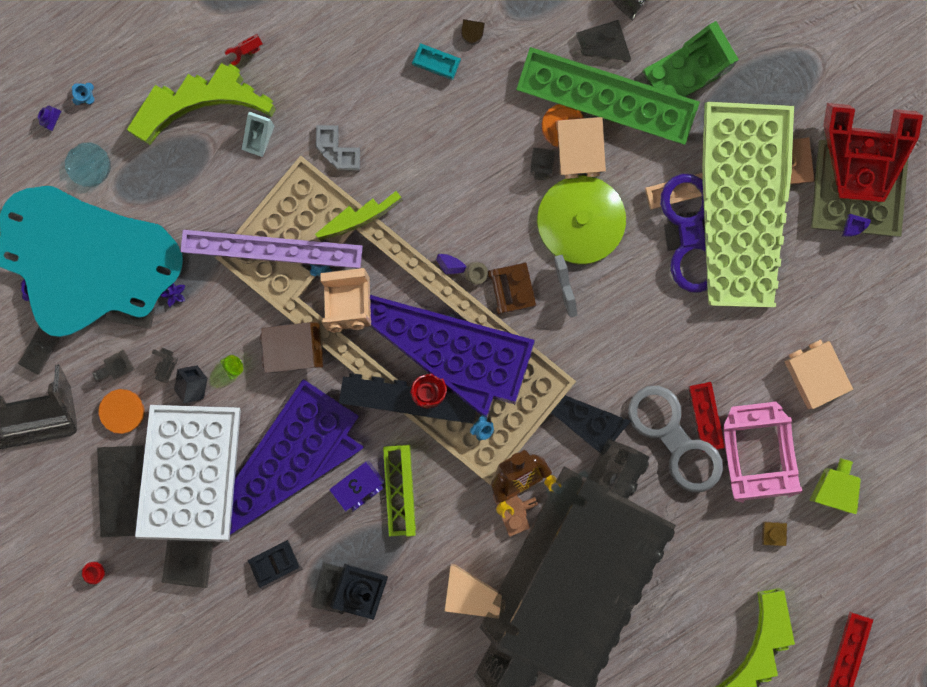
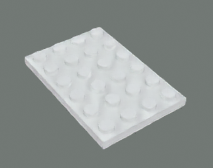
M150 405L135 534L137 539L229 542L240 408Z

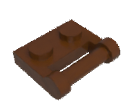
M526 262L488 271L497 301V314L536 306ZM501 275H506L513 304L506 305L500 279Z

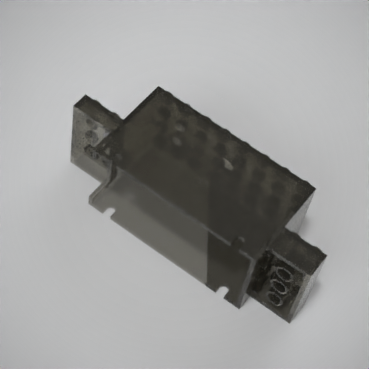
M607 439L588 477L582 476L565 466L563 467L556 480V483L563 486V492L558 494L552 490L550 491L493 601L494 605L500 607V614L494 615L488 612L479 627L491 641L474 674L481 687H533L538 679V671L570 687H596L601 669L607 666L612 648H615L619 643V634L623 627L628 625L632 609L640 602L642 598L641 592L645 584L651 581L653 577L652 571L656 563L662 560L663 550L667 542H670L675 534V524L628 500L629 496H632L637 490V481L640 475H643L649 466V456L632 447Z

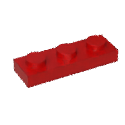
M712 382L688 386L699 440L710 443L716 449L725 448Z

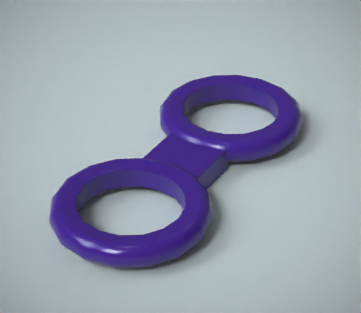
M680 174L672 177L665 184L660 199L663 214L670 222L678 225L681 246L675 250L672 256L670 271L673 280L680 288L688 292L700 293L708 290L707 279L699 284L688 282L682 276L680 262L682 257L692 249H700L706 253L702 223L704 219L703 180L693 174ZM681 183H690L696 186L702 195V205L699 211L689 218L677 215L672 210L670 204V195L673 189Z

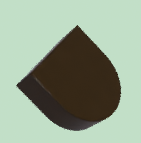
M463 19L462 39L471 45L479 43L483 37L485 23Z

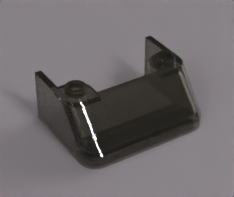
M60 364L55 365L54 382L48 386L49 395L6 403L5 399L0 395V449L69 437L76 433L77 419L71 386Z

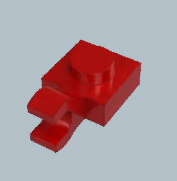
M255 34L238 43L237 46L227 48L224 52L226 55L235 53L236 58L230 63L237 65L241 60L242 54L248 53L252 55L260 50L259 46L263 45L258 34Z

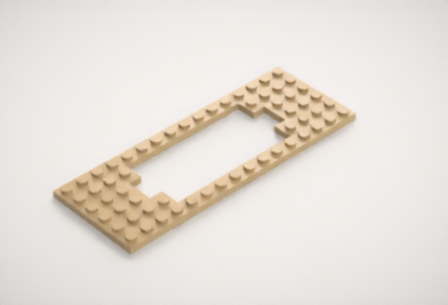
M300 156L235 234L323 242L324 240H319L315 233L348 206H351L356 212L362 205L305 158ZM378 218L355 229L466 321L520 336ZM355 230L326 240L329 243L344 244ZM222 256L215 257L294 324L319 323L321 346L355 374H361L362 379L371 380V376L385 378L384 383L393 384L394 380H398L341 332L327 331L322 324L323 318L299 299L316 278L303 267L304 264ZM533 347L516 405L493 399L487 421L493 423L494 431L488 439L479 441L476 435L470 433V429L474 424L412 414L405 415L491 485L493 478L496 476L498 465L520 451L576 381ZM477 411L474 423L482 416Z

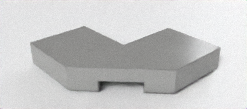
M316 125V149L338 171H360V148L338 147L339 126Z
M563 255L555 256L556 273L561 285L562 297L568 316L570 318L578 316L576 301L570 286Z

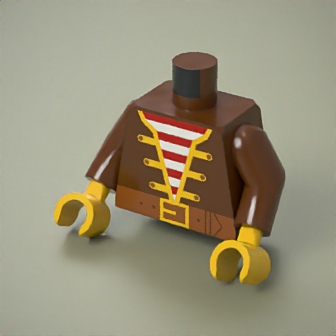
M523 450L520 453L513 454L511 458L498 465L496 476L491 482V487L495 500L499 503L496 511L504 519L506 510L509 514H514V509L505 501L542 481L543 478H545L544 484L550 492L553 493L551 486L554 483H557L561 488V483L554 475H551L552 471L543 457L536 454L529 455L527 450Z

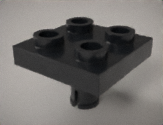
M345 563L330 607L374 620L388 576Z

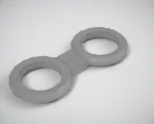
M647 386L638 390L631 398L628 407L629 420L633 428L641 435L649 438H660L672 454L669 460V471L674 482L682 489L690 492H704L713 488L720 480L723 472L722 458L718 450L710 443L702 440H691L679 425L681 405L676 395L669 389L661 386ZM659 395L669 402L672 408V417L665 427L651 429L641 423L637 409L644 397ZM690 449L705 451L713 461V473L708 480L702 483L687 481L679 471L678 462L680 456Z

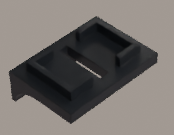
M289 540L248 560L257 584L262 590L303 570ZM271 555L278 567L279 574H276L269 556Z

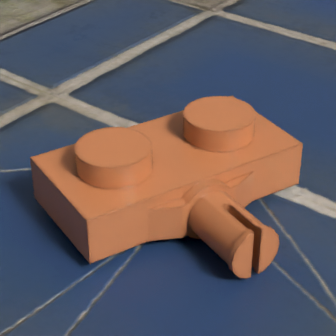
M515 495L505 501L514 509L513 515L509 514L506 510L504 513L505 519L502 517L509 537L531 528L526 510L538 506V502H535V497L523 502L518 495Z

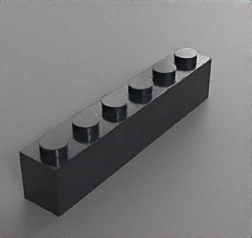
M349 373V377L343 376L339 399L341 404L474 424L476 410L456 394L451 393V390L448 388L444 401L435 408L426 409L418 406L413 401L410 393L412 387L407 386L406 381L394 380L393 384L384 383L385 378L371 376V380L362 379L361 374Z

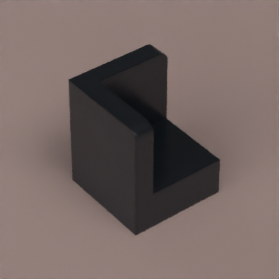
M198 365L177 369L174 390L183 403L203 400L208 378Z

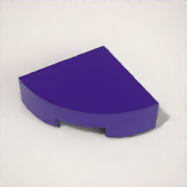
M848 214L842 236L852 237L862 233L869 226L871 219Z
M447 254L437 255L436 261L445 274L465 272L466 266L459 259Z

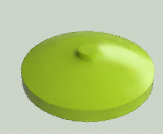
M578 176V178L563 179L548 190L538 209L537 227L543 244L554 256L563 255L565 262L571 264H591L607 257L619 245L626 227V212L621 198L610 185L594 177Z

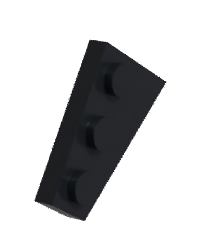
M566 395L551 412V414L601 455L605 454L631 422L628 419Z

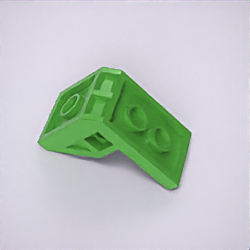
M715 21L685 42L681 49L648 66L642 72L650 86L687 97L730 72L739 59L719 24Z

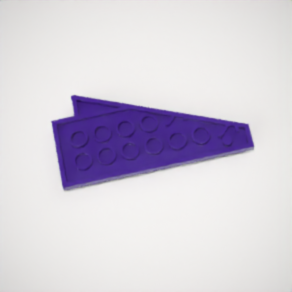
M370 295V327L429 374L443 378L446 387L479 414L488 418L493 399L516 405L535 340Z
M303 379L235 479L230 535L361 451L364 446L347 435L359 416Z

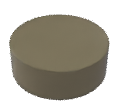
M471 262L465 269V277L470 283L482 284L488 277V269L483 263Z

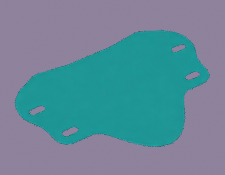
M40 186L18 191L8 198L0 213V267L20 274L25 279L35 320L40 328L50 336L61 337L71 335L111 310H118L135 317L147 316L154 308L161 293L176 281L182 269L183 257L177 242L159 224L118 215L83 202L54 186ZM13 212L23 216V220L18 222L10 219L8 215ZM10 252L19 258L17 261H11L4 258V253ZM158 266L171 270V274L164 275L158 273L156 268ZM131 298L142 300L145 302V306L138 307L132 305L130 300Z

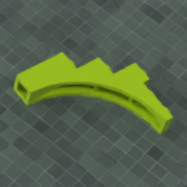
M221 63L209 83L199 75L193 77L188 74L176 94L164 85L162 88L155 85L130 123L127 131L148 145H151L157 136L174 120L202 107L220 104L240 105L256 109L270 117L273 116L276 108L272 104L273 100L262 94L260 97L253 93L254 89L248 84L243 83L241 85L244 79L239 74L240 70L232 64L226 66Z
M776 588L757 592L759 615L752 646L734 673L716 687H757L756 680L759 682H769L772 680V677L778 676L773 649L775 651L788 650L789 646L795 645L784 590Z

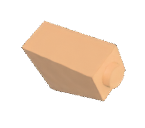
M455 564L450 565L445 612L499 618V614L504 613L505 599H501L502 594L459 566Z

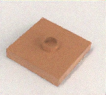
M809 138L793 139L790 185L812 183L815 180Z

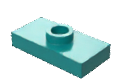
M420 43L412 65L454 80L461 58Z

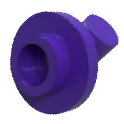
M50 105L45 108L43 107L38 113L39 125L53 131L62 111Z

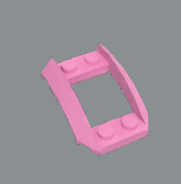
M777 402L731 407L723 426L725 449L735 501L744 503L745 500L787 495L789 498L802 493L793 445L792 419L783 412V408ZM777 426L782 472L742 476L737 450L736 431Z

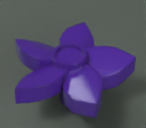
M173 283L167 288L168 290L161 293L162 297L168 298L169 307H172L176 300L186 302L181 294L185 289V285L175 286Z

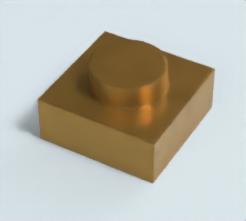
M763 522L762 544L786 546L787 523Z

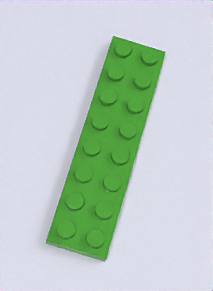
M532 47L529 49L516 89L517 91L602 117L603 119L683 145L686 144L700 104L699 101Z

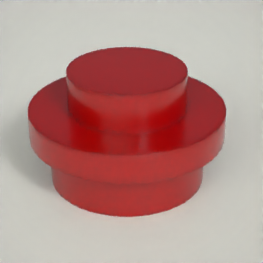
M89 562L82 569V578L88 584H97L105 576V569L98 562Z

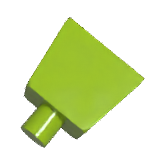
M840 458L836 470L825 468L809 501L857 514L861 479L850 475L853 462Z

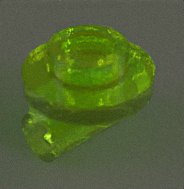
M228 355L220 360L230 380L237 378L243 372V363L237 356Z

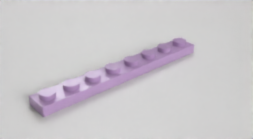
M183 230L181 252L188 254L357 269L361 268L363 250L362 245Z

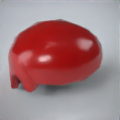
M433 374L419 376L413 382L410 393L413 401L418 406L429 409L437 407L444 401L447 388L443 378H438Z

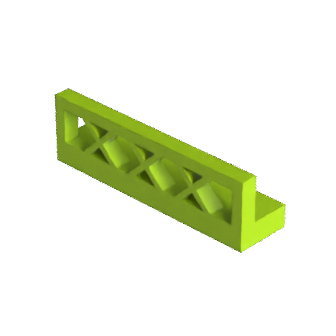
M410 445L384 446L389 536H416ZM401 450V461L397 466L389 461L388 451ZM389 464L394 468V469L391 471V473H390V469H389ZM401 464H402V471H401L400 469H398V467H399ZM396 470L403 477V483L398 489L390 483V476ZM391 487L395 490V492L392 494V496H391ZM397 492L404 498V506L399 511L392 505V498ZM404 508H405V516L401 513V512L404 510ZM392 509L397 513L394 517L392 515ZM398 515L405 520L406 530H393V521Z

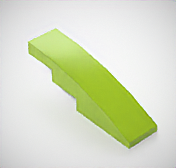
M395 191L379 205L372 198L356 212L351 206H348L315 233L319 240H324L360 228L381 217L403 201L402 197Z

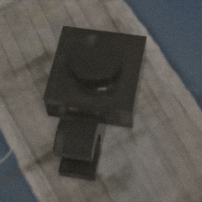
M121 350L104 359L103 361L106 366L92 374L98 382L108 378L110 375L113 380H117L134 371L135 368L126 351Z

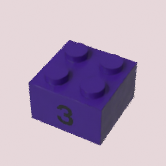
M368 460L329 490L345 511L350 508L352 511H355L365 503L364 497L369 494L372 498L383 489L381 484L385 481Z

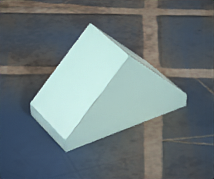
M252 112L248 113L242 150L263 157L274 129L271 119Z

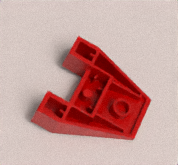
M827 103L823 126L839 198L885 202L919 139L923 115L917 111L894 109L890 131L852 128L855 108L845 104Z

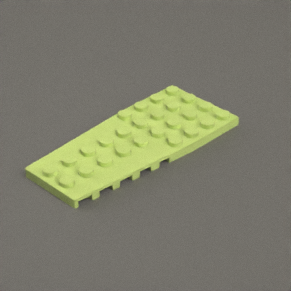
M723 102L705 103L702 177L709 305L776 307L774 301L779 284L777 276L778 267H781L780 250L784 242L782 233L787 216L785 208L786 202L789 199L792 174L794 106Z

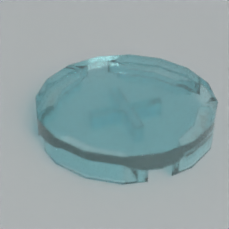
M81 143L68 152L65 160V170L76 184L83 187H94L101 184L108 177L111 170V161L107 152L99 145Z

